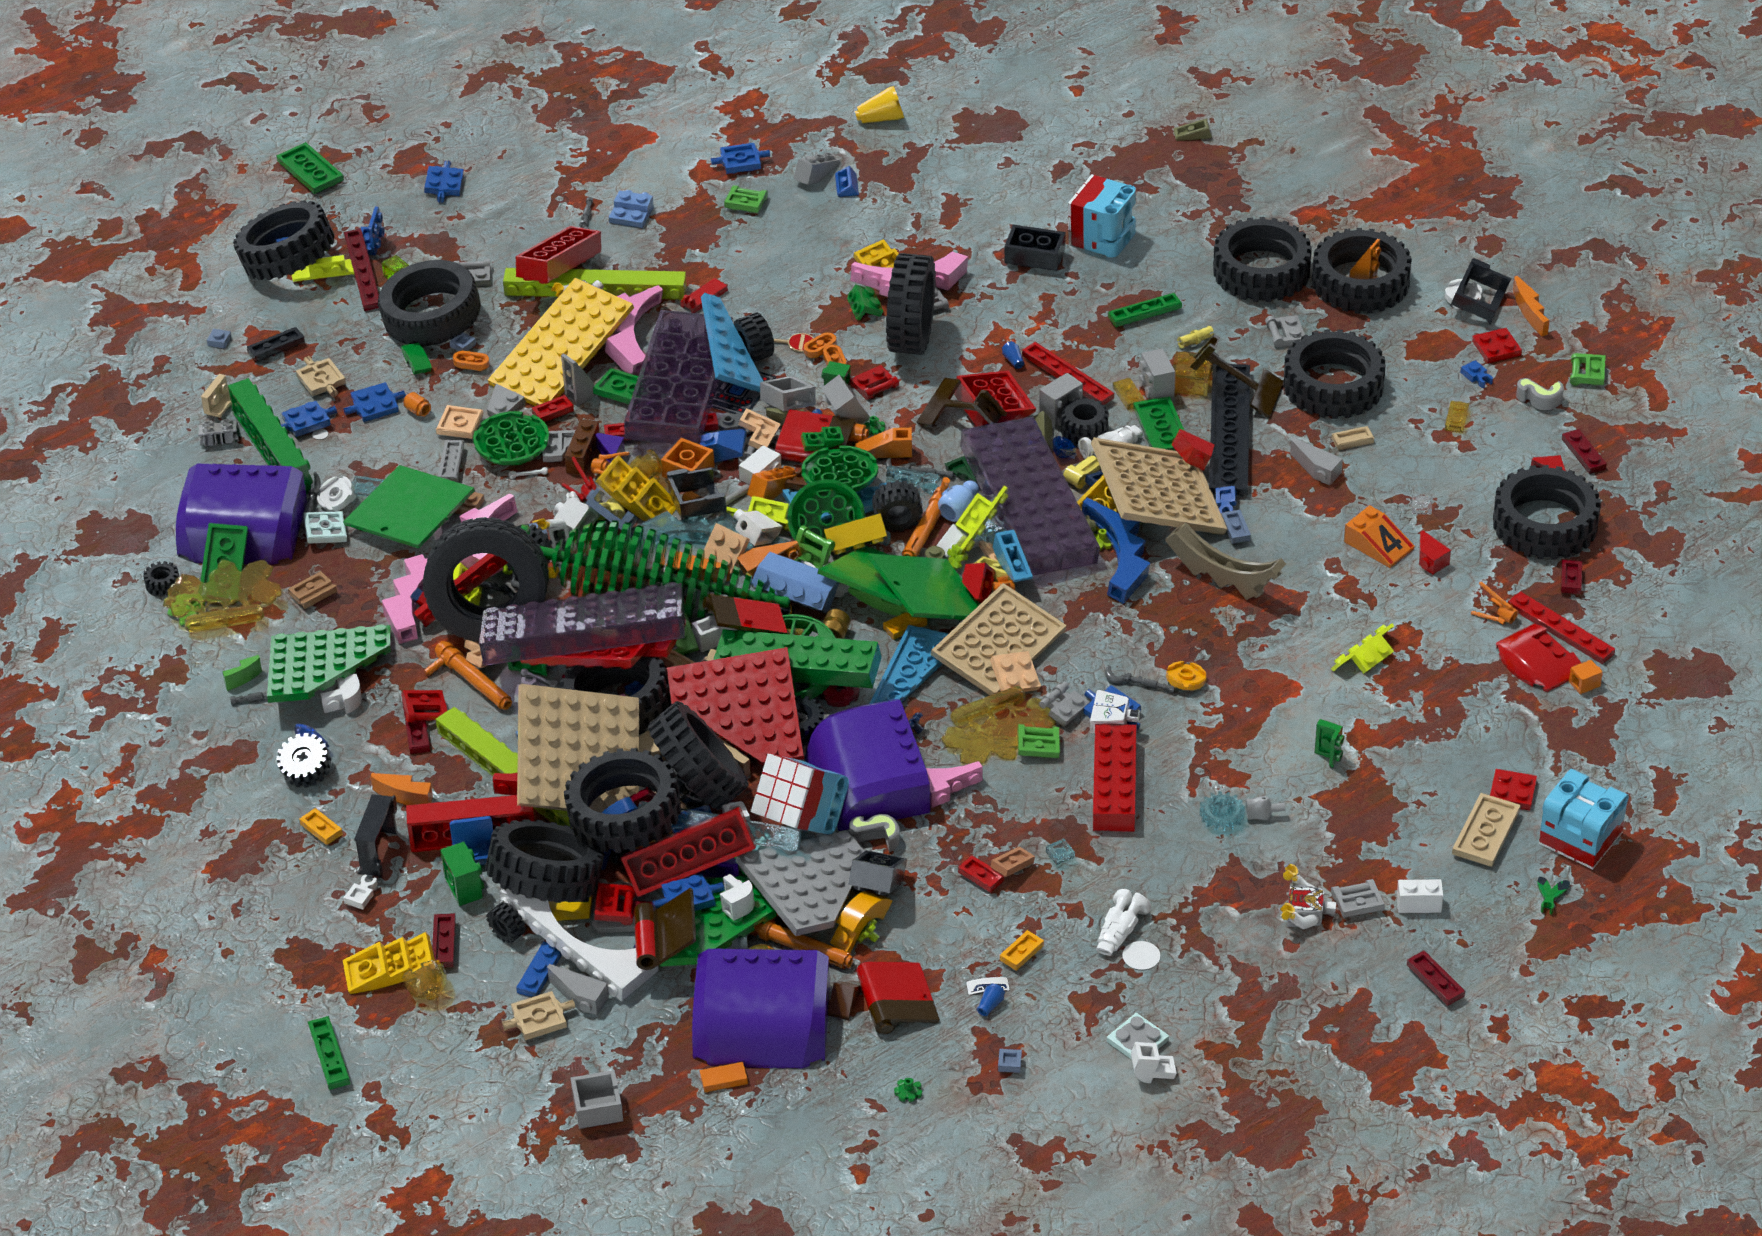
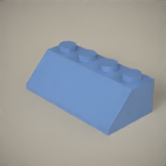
M769 552L758 565L751 586L756 588L758 579L764 582V592L768 593L771 586L775 590L776 596L789 597L791 602L827 614L840 582L817 574V568Z

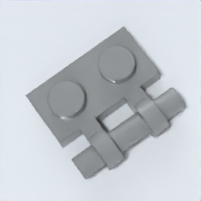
M1066 682L1056 685L1053 691L1044 695L1042 701L1039 702V706L1042 709L1046 707L1051 709L1049 716L1063 727L1082 713L1083 708L1090 703V701L1075 690L1070 694L1066 692L1069 689V685ZM1059 698L1062 701L1058 703L1055 699Z

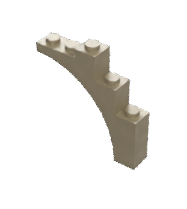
M1187 523L1176 528L1165 539L1194 576L1201 572L1203 574L1208 572L1220 588L1227 584L1229 586L1234 584L1246 600L1253 596L1255 598L1259 597L1264 592L1263 588L1271 578L1274 580L1283 573L1281 569L1286 565L1282 558L1265 563L1247 562L1233 558L1208 544Z

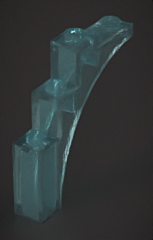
M666 511L639 525L644 526L643 547L650 528L657 531L656 549L662 533L669 535L668 545H672L675 537L681 539V544L688 542L690 544L706 545L716 523L737 532L735 527L738 521L728 512L711 521H708L702 515L683 518V521H678L677 517L672 516ZM637 526L631 528V534H630L631 540H632V537L634 536V531H635V528H636ZM749 542L744 553L755 548L754 545Z

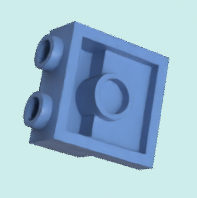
M631 190L619 191L614 199V208L609 215V223L643 228L654 208L653 196L646 192L638 194L633 193Z

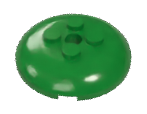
M520 411L503 412L485 419L480 423L481 427L473 435L474 447L478 454L489 462L504 466L520 465L535 459L545 450L549 442V430L545 422L535 415H532V417L523 415V412Z
M839 446V449L829 450L828 447L820 449L809 455L802 464V476L807 484L817 480L831 479L848 485L855 492H859L872 484L879 470L876 458L871 453L853 446Z
M831 479L813 481L801 488L792 499L788 510V527L794 540H796L801 526L808 527L811 532L826 539L824 529L865 518L864 506L857 493L840 481ZM823 513L831 515L832 520L829 524L821 521ZM805 538V543L822 551L823 546ZM853 546L845 548L846 552L850 550Z

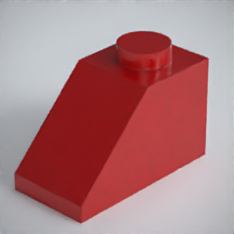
M1179 429L1172 442V446L1186 463L1204 471L1212 456L1214 444L1182 429Z
M1422 530L1419 539V565L1434 575L1450 565L1451 550Z
M987 563L965 564L962 583L980 603L991 595L995 570Z

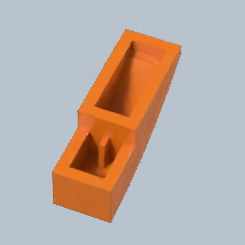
M371 773L373 791L380 795H395L396 802L403 805L432 802L431 783L413 782L412 775Z

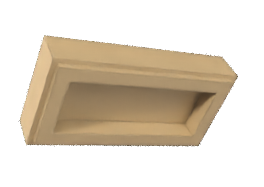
M1368 426L1332 433L1331 438L1338 450L1374 443V436Z

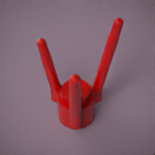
M572 457V461L585 484L581 487V494L565 483H562V486L570 492H575L579 499L584 502L585 500L587 501L586 497L592 489L596 490L597 487L592 476H589L588 480L576 458Z

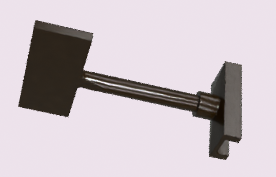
M1214 334L1194 356L1195 361L1190 367L1197 371L1206 360L1211 364L1215 363L1255 390L1250 407L1269 418L1283 380L1265 369L1259 383L1255 382L1219 358V355L1214 351L1220 337Z
M944 378L916 422L920 425L934 426L946 407L977 411L993 428H999L1000 425L997 422L1001 416H1006L1007 412L987 390L981 389L973 403L950 400L962 381L960 379Z

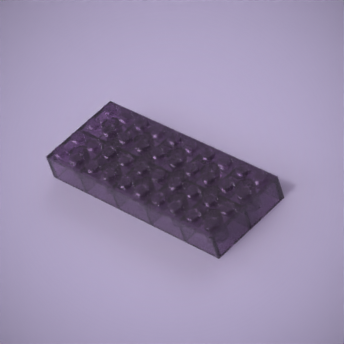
M660 310L624 419L625 439L676 444L680 438H684L700 445L701 435L704 433L719 380L715 378L704 314Z
M1034 417L962 429L960 447L985 498L993 502L1003 486L1008 488L1007 494L1009 496L1003 504L1000 503L997 506L996 510L998 511L994 517L1002 532L1015 530L1032 576L1098 564L1100 546Z
M671 582L665 586L658 587L650 585L643 589L629 588L622 592L608 591L600 595L592 593L585 597L577 598L576 596H570L564 600L550 599L542 603L529 602L526 605L520 606L512 604L506 608H488L483 611L479 641L483 666L685 638V601L682 583Z

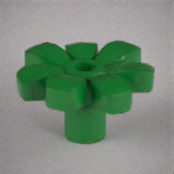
M871 416L870 419L863 423V425H866V429H869L868 436L871 433L875 436L885 431V422H879V418L876 416Z
M912 1078L897 1081L898 1087L894 1088V1094L898 1096L900 1101L905 1102L908 1099L909 1102L915 1101V1097L921 1098L922 1090L920 1089L922 1085L919 1081L914 1083Z

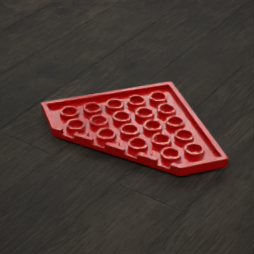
M787 647L667 667L671 703L679 701L689 706L691 710L695 711L713 729L718 737L730 742L736 749L746 755H750L763 766L765 765L768 753L797 760L804 759Z

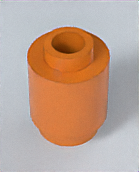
M411 392L405 396L404 407L415 415L425 417L431 411L429 401L419 394Z
M854 423L848 441L858 443L868 439L869 429H866V425Z

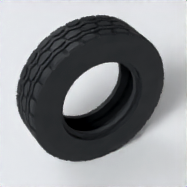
M479 517L457 523L450 527L449 531L446 530L440 536V539H437L427 559L423 575V591L429 610L432 611V615L445 629L450 630L452 634L460 638H465V640L478 641V643H495L521 634L537 619L545 603L549 570L547 569L548 564L545 556H543L544 553L539 544H536V540L530 534H527L524 529L506 520ZM488 553L499 556L506 560L515 570L519 580V589L509 601L498 606L484 607L473 604L466 600L455 586L453 571L462 560L474 554Z

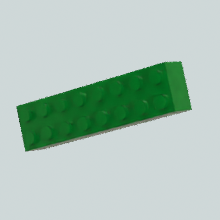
M249 378L228 385L232 413L268 466H293L303 472L306 494H308L311 484H313L312 477L308 471L311 469L309 461L303 458L300 448H296L293 438H289L285 426L282 427L278 416H274L272 407L270 405L267 406L263 394H259L257 385L252 384Z
M723 629L713 660L787 647L793 682L873 689L882 655L879 644L876 641Z

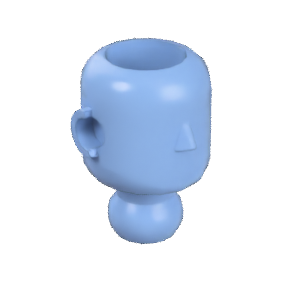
M968 480L963 485L948 487L941 494L942 496L938 501L941 515L948 521L957 522L975 495L979 493L978 484Z

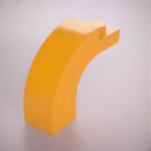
M873 890L859 893L840 914L836 922L839 926L830 943L851 953L863 928L874 918L883 920L892 900L874 893L875 891Z

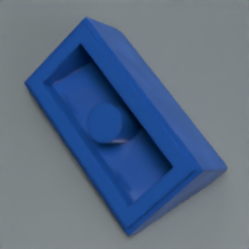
M847 166L835 173L838 197L859 195L857 174L851 166Z

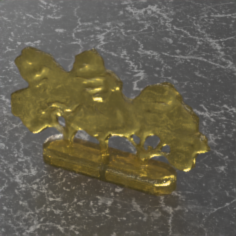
M222 559L218 564V569L213 570L209 574L210 581L207 583L201 582L195 576L181 574L176 579L175 584L171 585L167 590L168 597L164 599L163 606L170 608L172 615L176 618L186 616L189 611L198 612L199 614L188 616L184 623L187 631L199 632L260 621L264 618V610L262 606L252 603L260 601L263 604L271 605L282 593L280 584L267 580L271 575L273 567L265 560L249 563L246 568L239 571L235 563ZM248 595H252L250 600H248ZM197 601L200 603L201 609H199V606L195 608L191 602ZM236 601H240L244 605L228 609V606ZM216 602L222 604L223 610L206 612V608L210 604Z
M1015 686L956 708L951 713L950 719L956 726L966 724L967 726L966 728L947 727L945 735L941 737V740L947 748L962 749L960 762L968 765L977 761L982 764L987 761L990 752L996 753L1001 759L1015 760L1017 754L1015 750L1018 749V724H1024L1025 727L1052 728L1056 721L1049 716L1050 708L1042 709L1039 706L1041 699L1031 698L1026 702L1025 707H1017V705L1024 701L1026 694L1022 687ZM1006 709L1010 710L1008 717L1004 719H997L994 716L995 713ZM1015 711H1023L1028 715L1023 717L1018 715ZM989 716V719L981 725L974 722ZM971 727L974 729L973 733L970 732Z

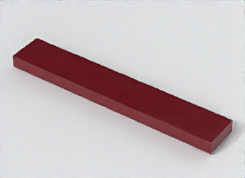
M360 228L344 232V237L364 311L378 309L379 293L362 230Z

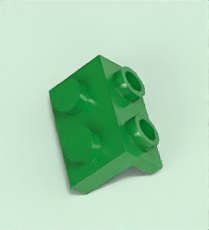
M855 284L848 293L847 300L857 320H861L864 313L881 317L884 311L874 289Z
M1319 719L1316 724L1314 753L1330 758L1329 767L1333 768L1337 761H1341L1343 756V750H1341L1345 738L1342 735L1343 726Z

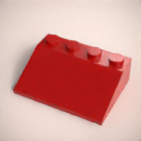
M1009 370L956 376V379L962 381L954 393L958 401L973 403L981 389L987 390L1007 412V415L1001 416L997 422L1000 425L999 428H993L977 411L964 409L981 434L999 432L1036 412V407Z

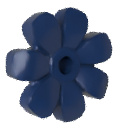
M918 712L908 721L911 729L917 734L921 733L924 729L919 724L923 714Z

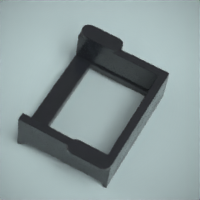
M1473 258L1450 306L1454 305L1487 320L1490 325L1511 278L1491 270L1489 264ZM1470 279L1497 290L1491 304L1482 300L1478 301L1463 294Z
M712 467L689 472L687 469L667 472L669 494L681 521H683V518L707 515L720 511L727 514L725 493H719L716 488ZM707 488L709 495L704 498L684 502L679 494L680 492Z
M372 794L354 838L360 864L357 874L382 878L383 869L381 860H379L376 842L380 832L397 833L395 819L397 802L395 795Z

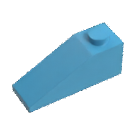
M1015 530L996 533L992 547L999 564L1012 581L1018 582L1032 579L1031 570Z

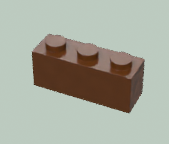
M580 419L565 454L566 473L580 475L572 461V457L576 458L583 472L586 473L596 450L595 434L600 433L599 421Z

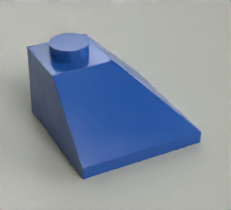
M736 429L701 435L700 445L713 449L714 463L741 457L744 453L747 430Z

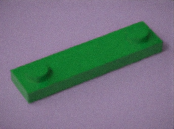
M1175 293L1109 311L1108 318L1115 327L1181 309L1182 302Z
M329 1016L308 1021V1027L328 1089L331 1090L349 1085L350 1079Z

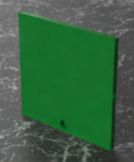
M399 465L343 523L345 526L419 549L475 492V489L468 485Z
M865 545V547H861L818 569L817 574L901 607L904 606L867 558L869 554H889Z
M869 554L867 557L912 617L964 620L981 604L962 583V578L947 559Z

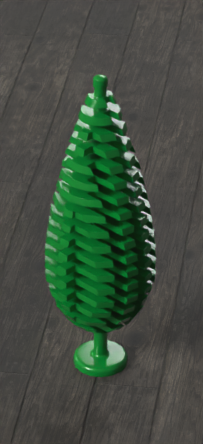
M612 520L606 538V521H599L597 523L593 538L592 522L584 525L578 543L577 554H575L578 541L577 528L570 531L564 551H562L563 538L554 549L540 546L544 553L543 556L548 560H552L555 573L559 562H562L560 584L565 589L572 572L570 594L575 599L578 598L582 587L583 604L587 606L590 604L593 593L595 599L605 600L607 595L608 602L615 604V611L620 596L619 614L626 615L628 613L633 596L632 615H640L645 600L646 588H648L645 615H653L661 583L662 589L658 605V616H666L674 585L671 616H678L680 614L686 587H688L684 613H686L688 618L692 617L698 590H701L697 618L705 617L706 612L703 609V599L711 592L715 595H728L729 597L779 604L781 608H788L790 605V598L776 596L775 590L771 586L768 594L763 593L764 582L758 579L755 591L750 590L752 575L749 573L745 575L743 587L738 588L740 568L736 566L733 569L730 585H726L729 565L725 560L721 562L717 583H713L717 557L713 554L709 556L704 580H701L705 551L701 548L697 550L692 576L689 578L693 545L688 542L684 547L677 575L681 539L676 537L673 539L664 572L669 535L661 534L656 549L655 561L652 565L657 531L650 528L643 547L644 526L637 525L632 541L630 538L631 523L625 522L619 536L617 535L619 521ZM523 524L521 528L527 534H530V527Z

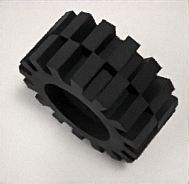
M159 561L157 565L152 563L151 568L148 566L146 571L144 570L143 572L145 588L148 593H153L154 596L158 594L163 596L164 593L170 595V591L174 593L176 591L175 588L178 589L181 584L177 566H173L171 562L167 564V561H164L161 564Z
M501 902L488 912L486 920L489 922V927L493 928L492 932L496 933L497 937L501 938L503 942L506 941L509 944L524 934L526 927L524 926L525 922L521 921L523 919L521 915L517 914L518 911H514L511 905L508 906V903Z

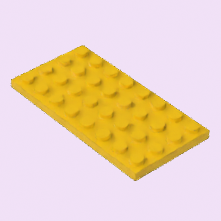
M574 278L489 377V385L495 387L498 384L524 396L525 401L534 406L560 397L565 391L561 355H567L583 369L604 345L607 338L615 332L634 309L633 303Z

